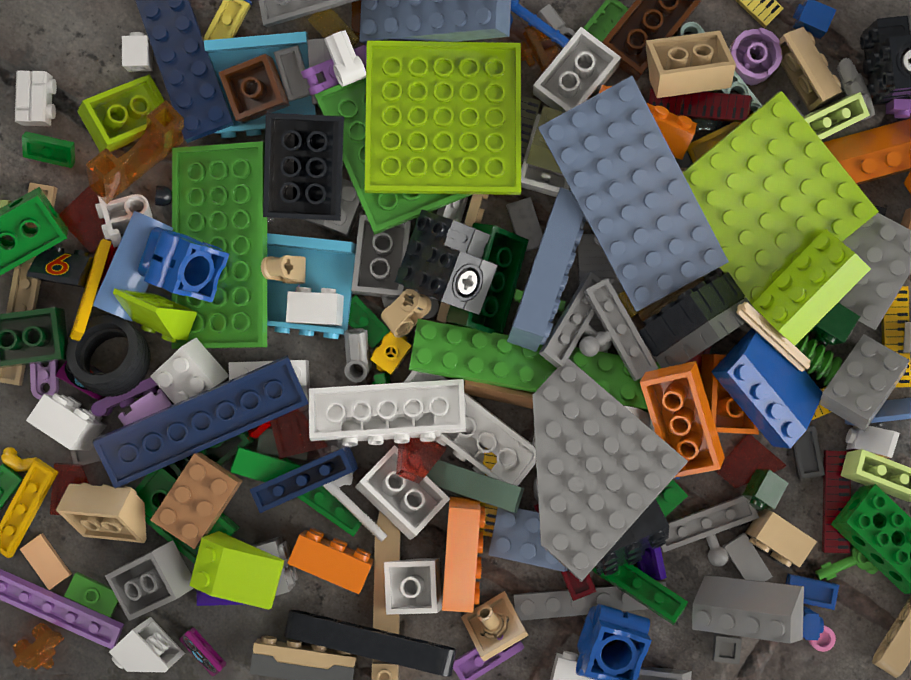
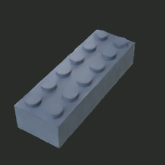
M361 0L359 42L367 45V40L458 42L509 37L511 0Z
M560 187L507 340L509 343L535 352L540 344L545 345L553 326L551 322L559 308L560 297L569 277L567 275L573 265L576 256L575 251L580 243L584 231L583 227L587 221L570 190Z

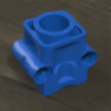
M155 227L149 235L138 267V273L145 277V282L164 288L171 293L213 302L217 291L218 279L226 266L229 253L217 246L198 241L185 234Z
M602 604L591 607L577 643L580 655L576 664V674L593 680H638L642 662L652 641L648 635L650 619L629 612L624 613L622 610ZM618 640L613 645L604 647L608 642Z

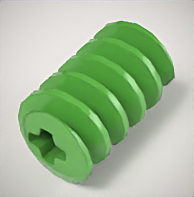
M806 334L795 347L811 361L807 374L810 375L812 372L817 371L815 380L818 381L825 377L823 385L826 387L840 369L842 358L838 356L833 358V352L830 350L825 352L824 345L816 347L817 340L812 338L808 341L809 335Z

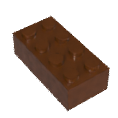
M636 0L602 43L621 57L619 67L638 81L648 69L646 40L674 37L702 0Z

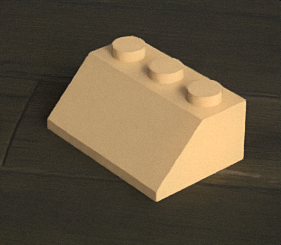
M801 27L784 34L779 39L782 55L780 63L809 112L832 100L842 92L839 79L831 74L827 67L828 61L822 53L818 52L815 47V39L810 32Z
M721 31L646 40L649 78L657 98L731 88L736 63Z
M88 483L69 484L56 509L83 537L145 543L147 539L144 502L137 495V492L128 486L114 488L105 484L102 486H93Z

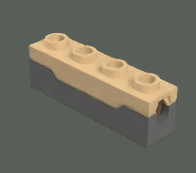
M262 636L261 639H257L254 642L249 674L288 680H354L357 655L328 649L327 647L312 644V646L302 645V641L288 639L286 643L277 641V638L273 636Z

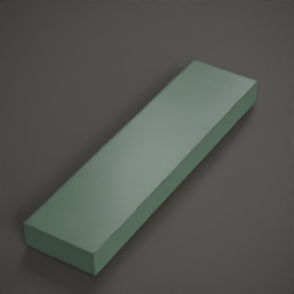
M430 457L425 473L440 488L513 513H517L524 491L522 487Z

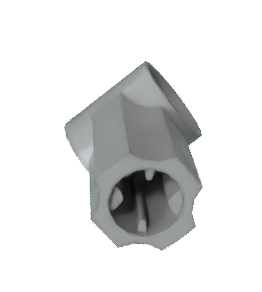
M354 328L344 332L347 363L344 373L348 380L357 383L365 379L371 371L373 364L369 357L367 330ZM354 364H359L363 368V372L357 371L354 368Z

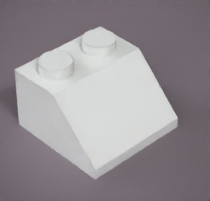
M440 558L384 562L386 615L438 613L442 610Z

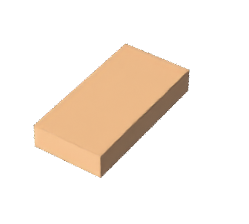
M43 533L20 548V551L48 590L53 589L72 575Z

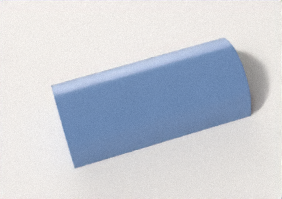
M134 211L93 306L132 321L113 295L114 288L146 292L149 283L145 282V277L138 273V267L149 235L155 227L171 231L174 228Z

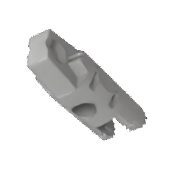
M843 58L836 68L837 72H839L841 88L845 96L861 92L870 116L860 120L861 122L875 115L873 103L861 73L858 74L855 65H853L849 58Z

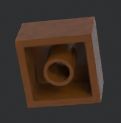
M267 54L218 72L233 114L238 122L244 124L265 116L266 113H273L290 106L274 60Z

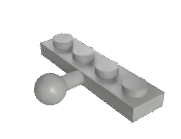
M592 272L585 275L547 338L545 345H543L539 352L541 356L556 368L559 366L564 367L566 359L571 355L582 334L597 337L604 333L602 331L597 332L589 325L595 310L584 291L602 281ZM612 341L600 346L599 352L608 350Z
M606 278L587 288L584 293L606 332L597 337H584L579 344L581 353L587 357L595 356L599 352L600 346L612 341L634 381L643 377L645 372L658 369L609 279Z
M741 495L668 522L669 538L660 547L661 551L664 553L706 537L710 547L708 560L712 565L721 567L727 563L729 555L727 550L719 545L716 533L755 520L759 516L756 509L749 504L750 500Z

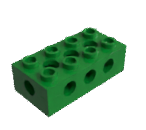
M40 187L0 208V276L67 239V226ZM25 223H34L36 227L30 228ZM4 235H9V236L13 237L14 239H13V240H7V239L3 238V236H4Z
M166 466L147 474L135 491L144 502L146 523L168 542L173 540L177 549L195 564L199 547L193 549L151 521V518L161 505L159 501L160 493L162 492L167 496L178 479V475L174 470ZM222 512L208 535L220 531L233 537L240 527Z
M876 484L859 487L831 525L901 592L911 594V517Z

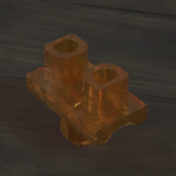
M532 25L524 27L525 32L523 35L530 48L527 47L525 41L521 42V61L526 60L529 67L536 64L532 57L534 56L542 73H544L560 52L556 45L544 50L541 43L550 38L535 27L533 28Z
M40 623L31 632L36 639L34 643L30 644L29 640L22 639L13 646L17 656L13 660L16 667L22 665L27 669L33 667L35 670H38L41 666L46 669L54 666L52 657L57 653L54 647L64 638L61 633L52 631L47 624Z

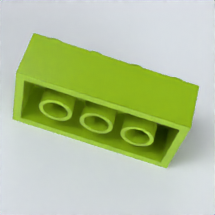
M825 228L752 303V306L795 346L871 268L855 252Z

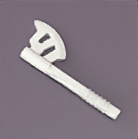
M334 445L331 446V452L339 449ZM353 472L323 485L381 542L388 536L340 490L339 487L352 484Z

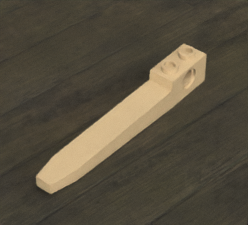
M379 511L377 525L388 536L382 542L375 536L373 628L399 634L400 614L386 615L384 562L400 560L401 531ZM373 659L372 680H399V665Z

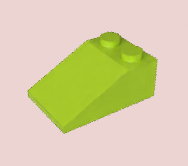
M150 74L82 100L77 111L101 155L122 148L174 119Z
M114 288L113 295L132 321L142 325V330L150 333H156L157 331L162 334V339L176 343L177 340L188 339L197 311L158 294Z
M218 531L201 538L189 586L213 597L269 610L273 605L285 560Z

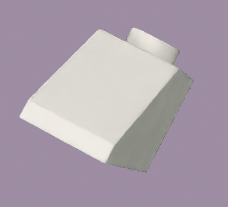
M854 425L853 428L849 429L846 436V442L848 443L846 450L864 449L884 458H892L900 433L873 426H868L863 431Z

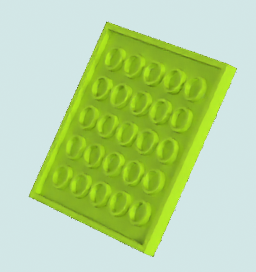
M367 40L365 193L521 195V43Z
M782 91L774 95L682 172L729 261L719 267L724 274L729 272L745 295L744 298H747L751 305L825 228L842 242L879 212Z

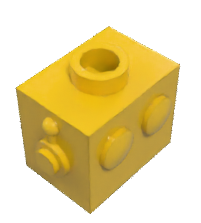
M390 331V333L383 337L382 344L373 351L370 359L376 363V369L380 372L387 371L393 375L413 347L407 342L406 336L398 338Z

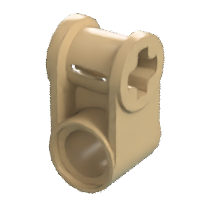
M283 255L281 258L268 256L261 262V272L266 279L282 281L288 284L306 283V257Z
M406 289L390 306L384 309L381 318L395 337H403L413 329L418 319H422L429 313L432 306L431 300L424 294H419L412 289Z

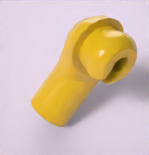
M13 447L5 448L1 455L3 464L15 472L28 471L33 460L38 459L37 457L21 459L17 456V451Z

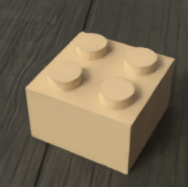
M767 509L759 511V518L753 520L745 532L751 537L749 542L767 553L769 550L773 551L770 556L789 568L792 564L800 568L817 541L776 513Z

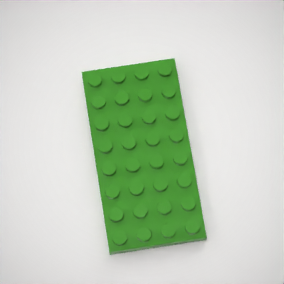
M263 141L172 148L173 231L217 246L229 253L226 266L218 279L217 291L213 302L172 293V301L197 311L188 339L177 340L176 343L172 342V349H179L194 338H197L206 349L267 348V279L261 272V262L267 257V217H263L265 142Z

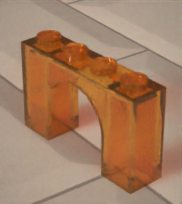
M166 100L146 116V131L128 152L116 158L105 148L86 164L89 186L106 204L111 202L171 153L172 148H177L183 143L181 130L184 129V118Z

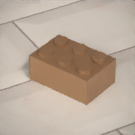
M201 452L195 453L151 518V521L188 546L196 549L200 546L201 538L209 534L243 480Z

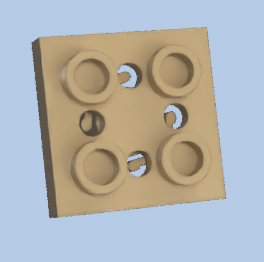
M505 591L473 609V613L468 612L461 617L483 661L490 659L529 636Z

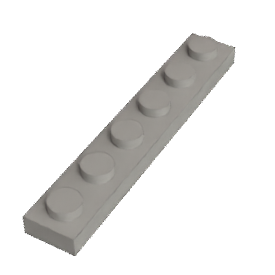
M658 581L666 587V581ZM614 585L595 587L597 592L575 601L572 600L568 589L514 594L515 610L521 621L587 615L589 609L598 604L622 611L644 610L648 608Z

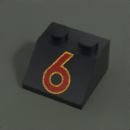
M53 246L35 257L27 272V277L85 288L94 258L89 257L90 252L74 250V254L64 253L65 248Z

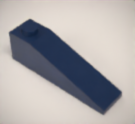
M345 446L250 489V492L259 512L262 513L348 475L359 467L350 447Z

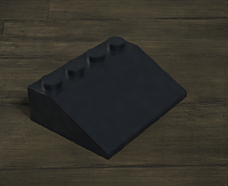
M266 113L263 217L341 221L344 116Z

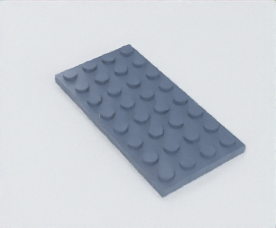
M633 76L626 78L538 127L636 312L729 262Z

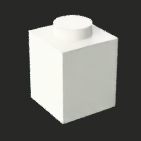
M131 32L130 36H122V66L128 72L153 71V49L148 36L142 32Z

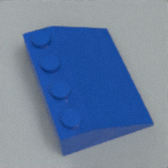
M753 328L711 371L773 447L791 448L807 430L823 393L805 370L801 372L795 368Z

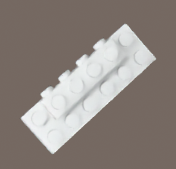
M412 371L404 383L448 379L440 375ZM464 392L466 432L441 433V436H437L435 441L442 446L447 444L453 448V454L461 461L465 462L468 460L475 465L473 469L477 473L486 474L489 477L518 486L536 464L535 446ZM492 452L497 456V463L491 470L483 465L484 453Z
M463 379L309 389V438L311 441L337 439L338 442H342L343 446L353 447L358 445V441H368L370 445H381L387 439H394V442L399 444L408 443L410 438H420L422 442H432L436 440L437 436H441V433L466 432Z

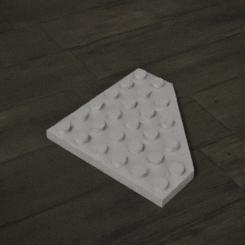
M567 358L564 367L559 366L532 395L541 546L582 582L688 461Z

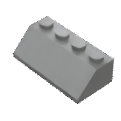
M705 575L693 602L692 630L790 644L803 640L804 586Z

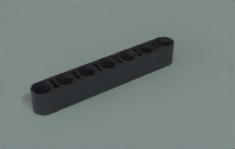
M289 610L284 636L290 639L440 676L452 675L457 650L450 646L300 610Z

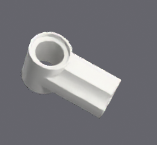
M346 30L332 34L324 39L334 62L335 76L341 87L366 78L364 65L360 57L356 56Z

